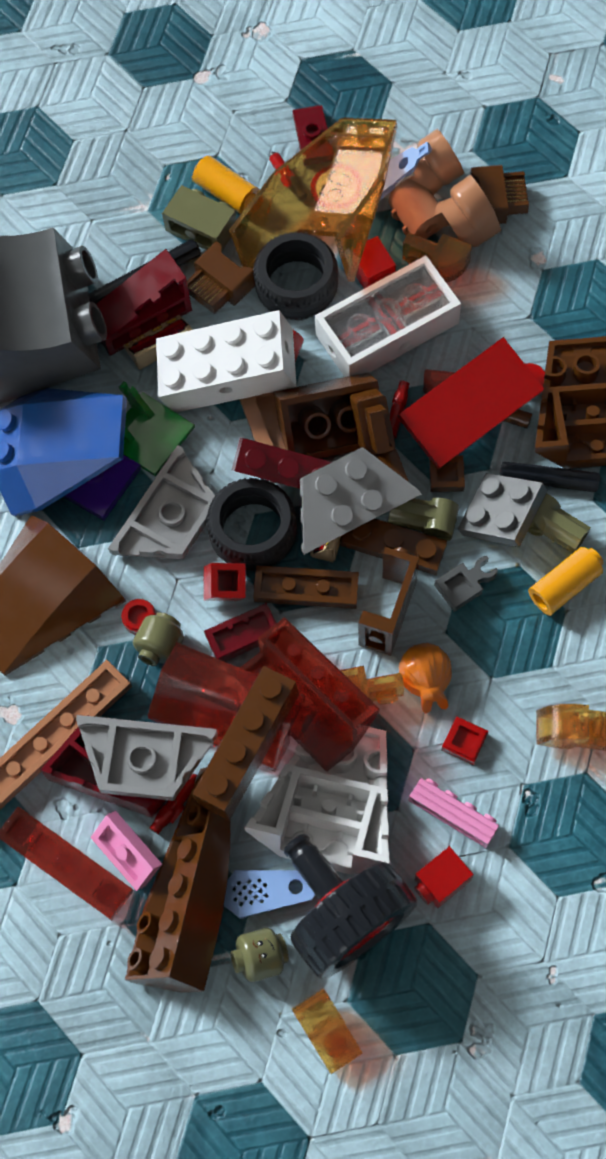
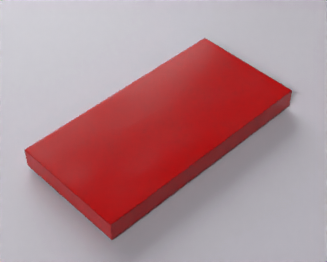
M502 337L402 411L397 417L439 470L543 392L544 388L507 340Z

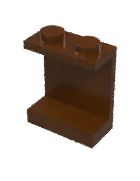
M385 547L383 552L382 578L400 583L402 586L390 619L371 612L362 611L358 622L359 646L392 656L417 583L419 557L414 556L411 551L400 547L394 549Z

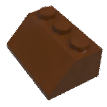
M368 372L273 392L278 425L285 449L315 458H324L360 449L350 395L375 388L379 390L378 380Z

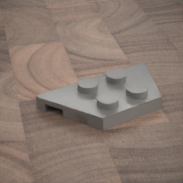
M177 445L108 547L111 554L115 556L184 559L207 524L208 508L215 495L206 486L203 477L193 467L182 447Z
M362 447L300 479V496L302 497L301 523H303L301 550L305 555L416 498L421 493L415 486Z
M77 715L76 718L89 761L94 771L98 789L104 794L174 801L217 738V730L211 728Z

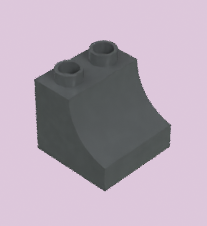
M54 227L35 233L0 236V404L101 369L97 343L107 339V328L100 309L94 302H90L87 287L97 283V269L90 252L85 246L73 248Z

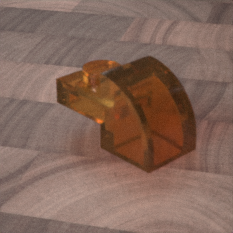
M408 232L403 241L402 260L411 264L427 256L447 283L457 279L466 271L470 264L472 245L442 234L437 244Z
M364 666L329 672L330 687L334 699L344 710L354 715L372 716L371 702L377 701L378 704H390L396 702L398 697L404 696L402 673L366 679Z
M557 704L536 710V745L567 750L573 747H582L606 751V712L589 710V705Z
M321 988L291 1008L330 1074H333L363 1054L324 988Z

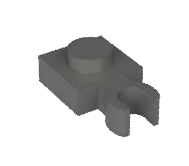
M488 556L479 558L475 566L470 570L467 569L464 563H461L435 580L434 586L454 612L482 594L483 588L480 586V583L490 582L495 579L498 571L497 568L489 573L481 570V567L488 563Z

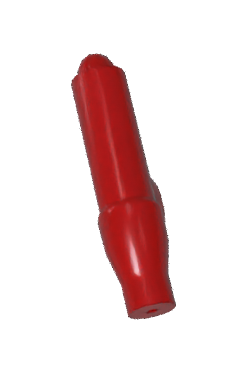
M403 380L399 381L389 414L394 439L397 438L401 423L397 416L404 411L408 400L410 383Z
M196 774L190 776L174 801L168 800L161 807L154 822L149 827L154 833L159 835L163 828L170 822L173 824L184 810L185 806L183 804L191 793L197 778Z

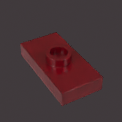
M322 105L292 110L303 167L333 162V151Z
M267 603L204 631L218 664L282 636Z

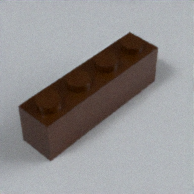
M263 666L192 793L198 805L230 821L299 696L296 681Z

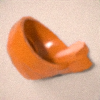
M421 643L410 647L399 663L400 679L404 687L412 694L420 697L424 713L427 714L431 711L434 701L437 702L441 709L446 710L449 704L444 691L452 678L451 661L447 653L438 645Z

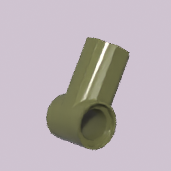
M546 493L527 532L535 536L544 535L574 553L583 543L591 527L562 510L559 502Z
M414 498L390 510L388 523L422 531L424 534L450 541L453 537L459 505L446 498H433L430 501Z

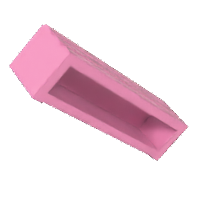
M420 778L409 796V802L482 847L487 848L498 830L497 820L488 814L483 816L476 811L477 808L469 802H465V804L457 800V795L449 790L444 792L437 788L438 784L433 780Z

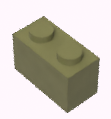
M183 185L180 186L162 212L165 231L186 241L193 239L199 247L205 250L209 249L215 242L221 244V250L223 251L238 228L236 210L229 204L222 201L217 202L206 197L203 192L197 189L191 190Z

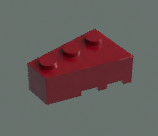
M167 249L163 250L96 304L103 315L107 328V339L101 341V344L109 356H112L124 349V344L177 315L182 317L192 311L186 276Z
M79 727L75 729L40 770L48 781L151 818L167 801L101 793L98 789Z

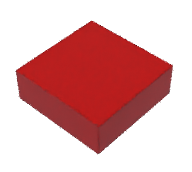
M456 716L441 751L474 765L489 731Z

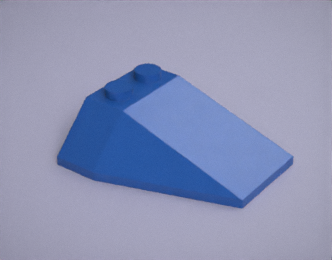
M45 388L21 396L0 410V492L11 515L17 517L41 511L123 460L127 398L125 396Z

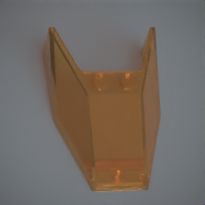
M341 118L276 169L229 229L242 266L254 269L259 251L274 237H278L281 234L284 235V233L289 234V232H303L304 234L308 233L315 236L336 237L335 242L348 282H354L385 185L398 126L397 121L393 119Z

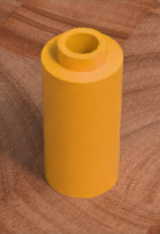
M210 155L203 157L196 165L192 174V181L220 201L229 204L239 214L252 213L258 207L260 191L255 185Z
M580 547L528 589L532 601L543 613L551 616L603 574L602 565L604 562L602 557L593 548Z

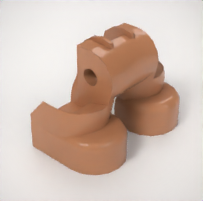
M435 129L417 144V148L428 142L432 147V152L419 160L413 172L414 176L401 182L390 193L388 202L392 209V217L403 223V233L411 237L416 245L443 227L451 226L462 248L478 247L502 231L488 198L471 175L451 188L450 198L440 202L437 201L434 195L443 186L462 176L464 170L448 141L438 129Z

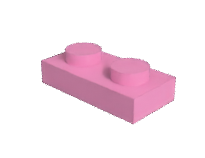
M117 811L107 814L90 837L136 891L145 887L162 865L159 859Z

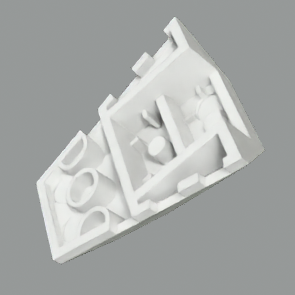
M317 714L295 748V753L288 764H285L270 792H267L261 801L260 808L255 816L251 817L245 826V831L279 857L287 859L291 858L284 854L285 846L297 836L307 834L310 837L309 841L317 846L335 871L350 875L360 873L380 862H387L389 864L386 731Z

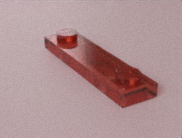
M20 807L15 809L0 829L1 841L111 921L134 891Z

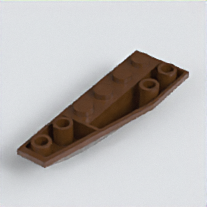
M207 767L201 768L143 908L142 915L137 922V935L133 950L127 960L128 969L125 980L128 982L180 993L204 992L221 924L228 882L231 819L229 821L198 805L192 795Z

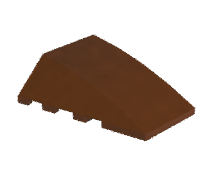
M606 336L549 341L543 383L544 390L541 398L534 452L565 469L606 466Z
M32 515L0 562V672L4 676L45 652L44 649L56 641L61 642L71 636L72 631L88 622L90 624L102 617L101 614L111 607H118L126 602V599L91 560L48 522Z

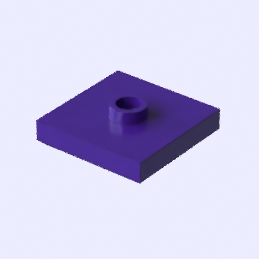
M123 455V460L63 496V498L104 521L141 470L140 464Z

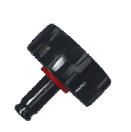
M301 834L285 846L284 854L291 858L292 865L320 901L298 923L292 931L290 938L292 944L314 974L320 979H326L358 960L394 931L415 909L417 899L404 880L387 862L372 865L343 882L317 846L309 841L310 837L307 834Z

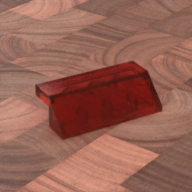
M284 617L258 637L260 652L233 672L234 678L248 693L263 666L296 681L299 696L286 717L282 728L328 772L355 749L380 710Z
M176 643L160 672L148 712V719L161 724L216 729L217 738L212 746L218 748L258 675ZM299 692V696L260 766L276 772L290 744V730L305 702V694Z

